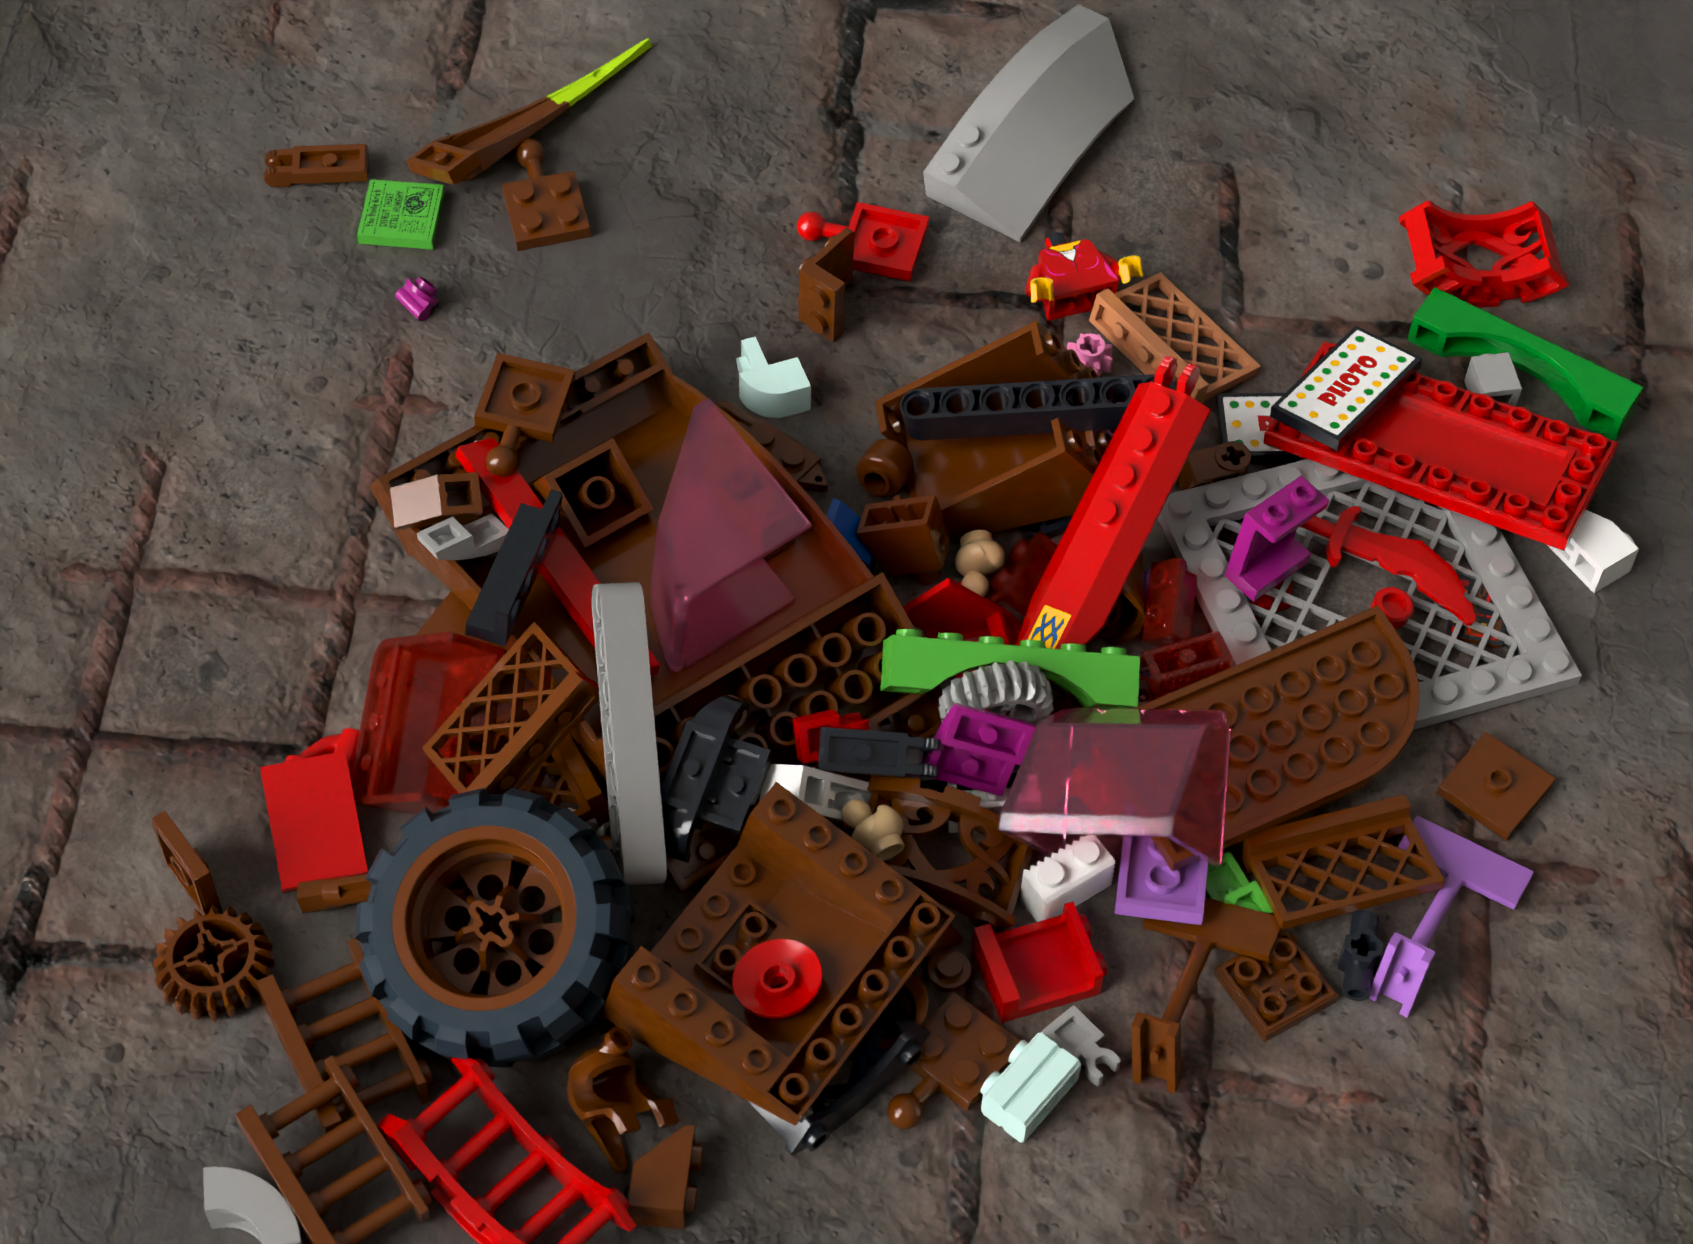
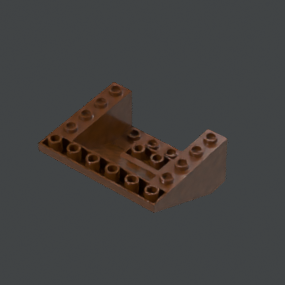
M776 782L750 813L736 848L650 952L641 946L615 977L604 1006L603 1016L617 1027L624 1029L630 1037L642 1045L796 1126L945 932L956 915ZM790 939L808 946L817 955L822 967L823 981L821 989L813 1002L794 1015L778 1019L762 1018L745 1010L738 1002L732 985L734 969L741 957L754 946L769 940ZM785 984L777 985L775 989L784 987Z

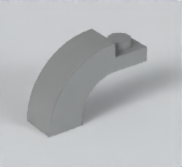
M203 1167L204 1211L212 1229L225 1227L241 1229L255 1236L262 1244H304L291 1207L280 1192L271 1184L254 1174L240 1169Z

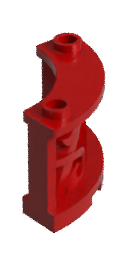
M1428 200L1399 216L1400 225L1407 229L1416 270L1410 273L1412 285L1427 295L1435 287L1475 307H1499V303L1502 300L1520 298L1521 303L1529 302L1569 286L1567 275L1562 270L1553 237L1551 219L1534 201L1499 213L1468 215L1448 211ZM1538 231L1540 239L1525 247L1530 234ZM1469 245H1479L1501 255L1503 258L1493 265L1491 271L1476 270L1469 262L1455 254ZM1543 249L1544 258L1539 260L1534 255Z

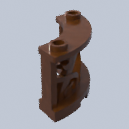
M871 776L867 790L872 793L868 803L872 814L876 813L879 805H888L903 820V830L900 837L905 847L898 855L893 857L891 862L886 864L938 903L970 918L971 923L976 927L991 924L993 931L996 930V927H1014L1016 917L1012 914L1020 893L1023 871L1028 868L1033 850H1040L1045 834L1005 808L1001 810L1000 814H997L988 808L979 806L981 797L950 786H945L943 793L933 789L921 788L922 780L917 778ZM917 813L932 816L930 823L915 826L909 825L919 824L921 819L917 817ZM947 820L958 823V834L961 843L974 860L954 868L936 871L920 851L914 837L933 834L942 828ZM974 830L986 836V839L980 840L978 845L970 835ZM1011 850L1006 868L1004 870L1003 867L999 864V862L1008 853V851ZM906 862H908L912 869L904 867ZM987 871H990L1001 882L994 903L978 893V888L985 887L990 894L994 890L993 881L986 873ZM965 882V888L957 885Z

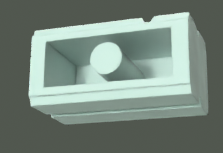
M1038 1032L1029 1043L1025 1040L1020 1041L1008 1058V1062L1011 1064L1002 1074L994 1071L987 1078L980 1091L983 1094L981 1106L983 1115L999 1127L1002 1126L1008 1134L1020 1143H1024L1078 1081L1080 1074V1061L1065 1049H1060L1057 1043L1042 1032Z

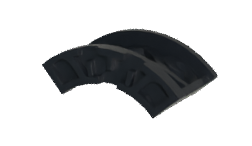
M892 1000L877 1020L884 1016L901 1033L900 1037L890 1049L883 1050L879 1047V1043L883 1038L889 1036L888 1029L877 1028L868 1035L866 1034L853 1051V1063L848 1083L826 1086L808 1109L813 1114L807 1116L803 1122L799 1121L794 1126L757 1105L749 1103L788 1142L785 1149L791 1155L801 1152L806 1148L810 1151H815L825 1143L832 1132L841 1127L872 1101L904 1067L909 1068L922 1057L925 1051L922 1045L931 1032L925 1026L921 1027ZM868 1062H870L875 1067L867 1074ZM824 1103H831L826 1107L824 1106Z

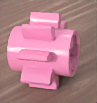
M1081 333L1076 343L1068 342L1067 349H1073L1080 361L1086 367L1091 366L1096 371L1098 377L1101 375L1102 370L1105 372L1111 371L1113 346L1112 344L1105 345L1104 340L1099 334Z

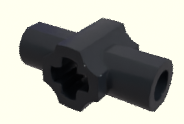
M1359 910L1352 913L1349 935L1345 937L1338 961V969L1344 972L1342 995L1354 1001L1369 999L1372 976L1376 974L1383 953V941L1377 938L1379 917L1377 914L1367 910Z

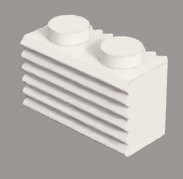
M1087 832L1086 837L1080 836L1079 841L1073 840L1072 845L1066 844L1065 849L1059 848L1058 853H1052L1051 858L1045 857L1044 862L1038 861L1037 866L1031 865L1030 870L1024 869L1019 900L1037 922L1059 916L1063 913L1065 903L1073 901L1076 907L1111 886V881H1113L1112 873L1114 872L1113 869L1116 862L1094 833Z

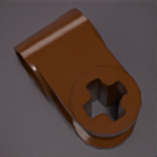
M1236 441L1225 442L1221 445L1201 450H1192L1177 479L1181 491L1234 478L1235 474H1237V477L1248 474L1247 468L1251 461L1250 450L1244 444ZM1229 452V460L1226 461V456Z

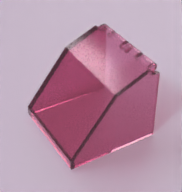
M709 398L694 407L658 521L649 603L664 661L667 663V667L674 672L680 671L683 666L686 670L795 603L794 596L762 557L811 528L809 520Z
M1101 708L1059 710L1037 724L1002 808L999 831L1051 857L1052 853H1058L1059 848L1065 849L1066 834L1167 837L1208 863L1221 866L1231 730L1227 726L1226 712L1221 710L1184 711L1183 709H1149L1147 711H1143V709L1102 710Z

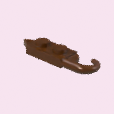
M729 401L714 402L769 451L802 488L819 491L828 490V483L821 470V458L763 418L757 419L740 406Z

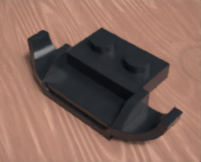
M727 695L721 696L704 706L691 721L687 720L660 788L665 850L668 857L689 863L693 834L695 829L701 831L704 823L742 835L774 758L773 752L769 749L737 740L738 734L734 728L741 713L744 710H748L750 702Z

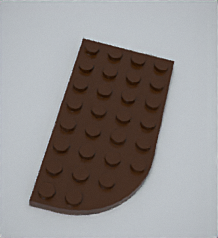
M1377 605L1089 727L1088 737L1170 870L1174 871L1354 792L1381 776L1400 756L1413 730L1419 707L1418 677L1407 647Z

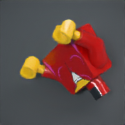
M1056 232L1045 239L1044 244L1046 248L1039 252L1038 264L1034 265L1030 270L1025 293L1031 298V303L1043 301L1048 321L1092 311L1097 293L1109 289L1115 294L1118 291L1119 280L1126 284L1130 282V277L1138 276L1141 278L1144 276L1141 258L1139 256H1127L1117 261L1101 250H1097L1090 240L1083 239L1069 243L1065 234Z

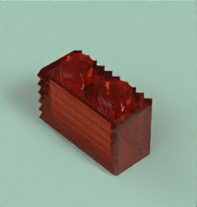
M1214 631L1143 651L1140 657L1139 686L1147 702H1150L1231 668L1233 657L1220 631Z

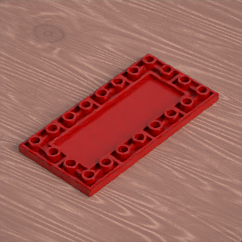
M1324 341L1301 378L1336 344ZM1418 372L1337 451L1273 419L1266 430L1263 443L1563 551H1565L1609 468L1619 442L1607 439L1599 433H1590L1572 427L1564 421L1540 416L1526 408L1514 407L1494 400L1488 395L1476 394L1456 387L1450 382L1439 381L1421 375Z

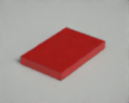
M346 751L260 767L283 893L297 891L298 883L339 876L343 878L368 873Z

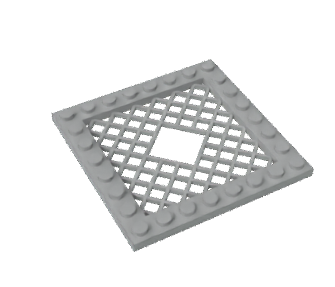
M1308 459L1170 493L1158 517V521L1230 668L1269 652L1271 648L1276 649L1294 641L1297 634L1306 636L1316 632V630L1302 625L1308 612L1328 620L1329 622L1326 627L1347 619L1312 604L1331 567L1328 560L1311 554L1308 562L1322 568L1318 579L1314 580L1295 572L1285 579L1280 590L1272 588L1265 593L1275 598L1270 611L1249 603L1250 598L1246 595L1244 596L1243 592L1224 576L1228 562L1223 552L1231 555L1234 546L1218 540L1223 527L1239 533L1242 524L1234 521L1244 519L1245 513L1302 476L1329 499L1327 508L1316 515L1319 518L1334 524L1337 523L1339 516L1327 511L1331 501L1335 500L1349 507L1358 506L1361 512L1379 518L1373 530L1353 522L1352 524L1379 533L1384 521L1405 529L1401 538L1407 539L1410 532L1430 539L1431 542L1428 547L1434 550L1436 543L1458 551L1453 563L1445 561L1454 568L1457 575L1476 579L1471 593H1464L1465 598L1473 604L1494 611L1488 626L1478 622L1467 626L1484 633L1477 648L1456 639L1462 625L1466 626L1448 610L1439 607L1438 603L1434 602L1432 604L1413 596L1417 583L1412 577L1399 575L1412 581L1407 594L1411 597L1414 607L1429 612L1424 625L1409 619L1407 624L1403 626L1419 633L1414 646L1405 642L1404 644L1413 662L1415 658H1419L1437 666L1432 679L1417 673L1419 707L1413 730L1578 685L1582 677L1499 527L1440 506L1437 509L1425 504L1423 500H1415L1398 493V491ZM1361 489L1357 499L1342 494ZM1367 491L1388 498L1383 510L1362 502ZM1394 501L1414 509L1409 521L1389 513ZM1420 512L1440 520L1436 531L1415 524ZM1446 523L1456 540L1441 534ZM1216 526L1214 532H1212L1210 527ZM1298 527L1296 533L1306 537L1302 544L1306 549H1308L1312 540L1324 545H1328L1330 540L1305 528ZM1340 550L1341 552H1344L1348 555H1351L1360 560H1363L1365 562L1382 568L1377 561L1371 562L1356 555H1353L1351 553H1348L1346 551ZM1463 554L1473 571L1458 565ZM1291 581L1312 589L1307 601L1286 593ZM1481 583L1485 586L1494 604L1475 597ZM1281 601L1302 609L1296 622L1275 614ZM1499 614L1506 625L1508 635L1493 629ZM1254 615L1265 619L1261 628ZM1435 615L1457 623L1451 636L1429 628ZM1271 622L1292 631L1286 643L1265 635ZM1425 636L1447 645L1442 657L1420 649ZM1489 636L1504 641L1503 644L1511 646L1505 659L1484 650ZM1452 647L1474 656L1469 669L1447 660ZM1515 650H1517L1519 655L1513 657ZM1479 659L1489 662L1488 664L1477 666ZM1442 669L1452 672L1451 674L1440 676Z

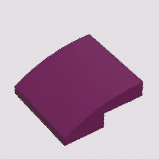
M955 702L934 739L940 740V750L927 752L923 763L939 767L938 777L931 778L1003 796L1015 764L1022 765L1036 726L1033 723Z

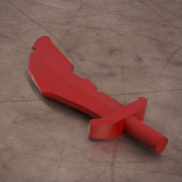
M1353 506L1343 511L1336 524L1314 516L1300 526L1330 539L1325 552L1331 567H1338L1342 557L1340 550L1371 562L1377 561L1382 568L1395 576L1406 575L1412 577L1417 583V589L1454 614L1466 626L1474 624L1476 615L1472 602L1465 598L1464 593L1466 589L1454 568L1423 541L1374 533L1353 525L1352 523L1358 520L1361 509L1358 506Z

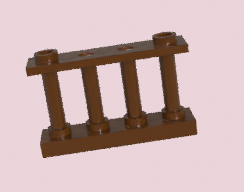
M355 938L347 941L352 963L291 990L288 987L279 989L273 974L256 981L262 1003L305 1093L330 1078L322 1058L313 1061L308 1050L315 1047L314 1042L378 1014L387 1034L333 1058L339 1067L347 1063L350 1069H353L396 1050L405 1070L355 1092L363 1106L368 1107L411 1086L414 1087L422 1105L431 1101L427 1084L433 1082V1077L423 1057L415 1059L402 1031L387 1018L388 1012L381 1002L371 996L359 967L361 961L365 958L364 953ZM357 979H361L370 998L307 1026L305 1022L296 1025L292 1013L298 1011L296 1006ZM339 1095L313 1110L324 1134L349 1120L348 1115L352 1114L345 1100L340 1098Z
M333 1056L325 1059L326 1072L330 1078L269 1116L266 1112L258 1116L252 1105L235 1114L240 1129L278 1191L291 1207L297 1222L311 1244H357L413 1209L421 1224L430 1219L429 1209L426 1206L432 1202L429 1193L419 1178L412 1182L410 1181L354 1090L359 1088L360 1085L347 1063L339 1067ZM341 1094L354 1116L292 1154L288 1151L282 1155L273 1141L280 1136L278 1131ZM365 1132L378 1155L316 1193L314 1190H311L306 1194L297 1178L304 1175L302 1170ZM388 1170L402 1194L340 1232L336 1229L330 1233L321 1217L327 1214L326 1209Z

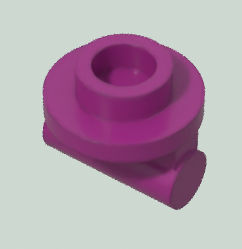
M419 276L417 280L409 277L404 287H401L395 294V298L419 321L426 320L430 315V310L440 301L435 294L438 290L437 287L422 276Z

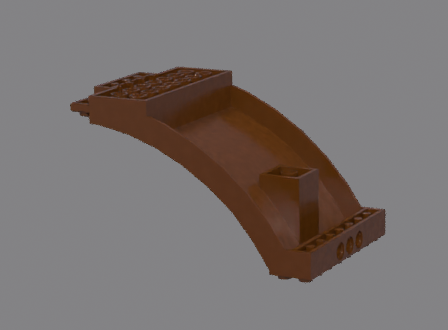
M649 332L575 371V382L554 442L551 443L520 436L514 451L518 457L517 470L543 505L551 489L563 492L559 527L601 584L639 582L642 586L648 648L660 663L658 674L651 676L660 788L687 720L691 721L711 701L726 695L750 702L748 710H744L741 713L734 728L738 734L737 740L771 750L774 754L771 764L803 765L817 769L818 760L803 764L797 759L793 718L832 709L839 714V718L849 713H861V720H869L870 731L908 733V737H934L942 724L939 712V698L943 695L940 685L945 683V681L924 694L881 691L883 641L891 635H896V630L898 629L915 630L883 572L875 576L871 574L852 546L825 513L775 457L734 418L699 390L675 376ZM475 425L377 478L369 487L391 526L393 527L389 489L391 487L434 475L467 473L456 457L458 446L492 437L500 444L504 432ZM744 461L794 511L795 543L763 563L738 538L711 483L712 480ZM480 491L483 512L478 519L492 513L503 523ZM429 527L394 530L408 555L412 556L439 578L472 611L498 552L465 560L436 559L417 538L418 532ZM539 572L506 647H503L508 651L530 625L536 622L547 631L581 671L598 684L595 648ZM539 639L528 650L527 663L541 662L543 644ZM565 668L552 669L550 689H556L569 674ZM540 671L526 672L528 678L539 690ZM599 699L570 733L607 785ZM834 773L861 781H866L872 776ZM759 794V797H758V799H757V802H756L755 807H756L757 804L759 803L760 794ZM704 823L701 831L695 829L693 834L689 863L668 857L666 853L667 873L678 892L684 891L718 870L736 848L741 834Z

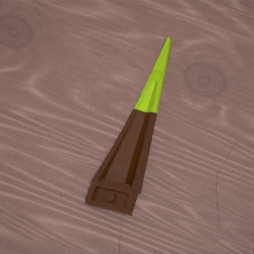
M644 39L595 71L542 99L489 122L433 140L406 160L411 173L453 185L461 183L466 179L471 180L652 47L650 39Z

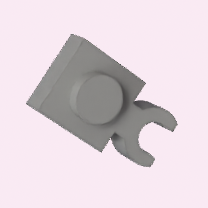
M1074 1005L1041 1031L1057 1043L1060 1049L1063 1048L1085 1066L1086 1077L1092 1084L1096 1086L1101 1085L1104 1077L1101 1071L1096 1068V1065L1103 1063L1108 1065L1114 1072L1119 1070L1120 1059L1118 1055L1110 1049L1099 1047L1103 1043L1104 1034Z

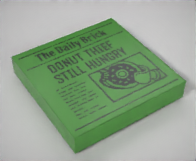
M370 179L357 234L358 243L433 250L445 196L444 185Z

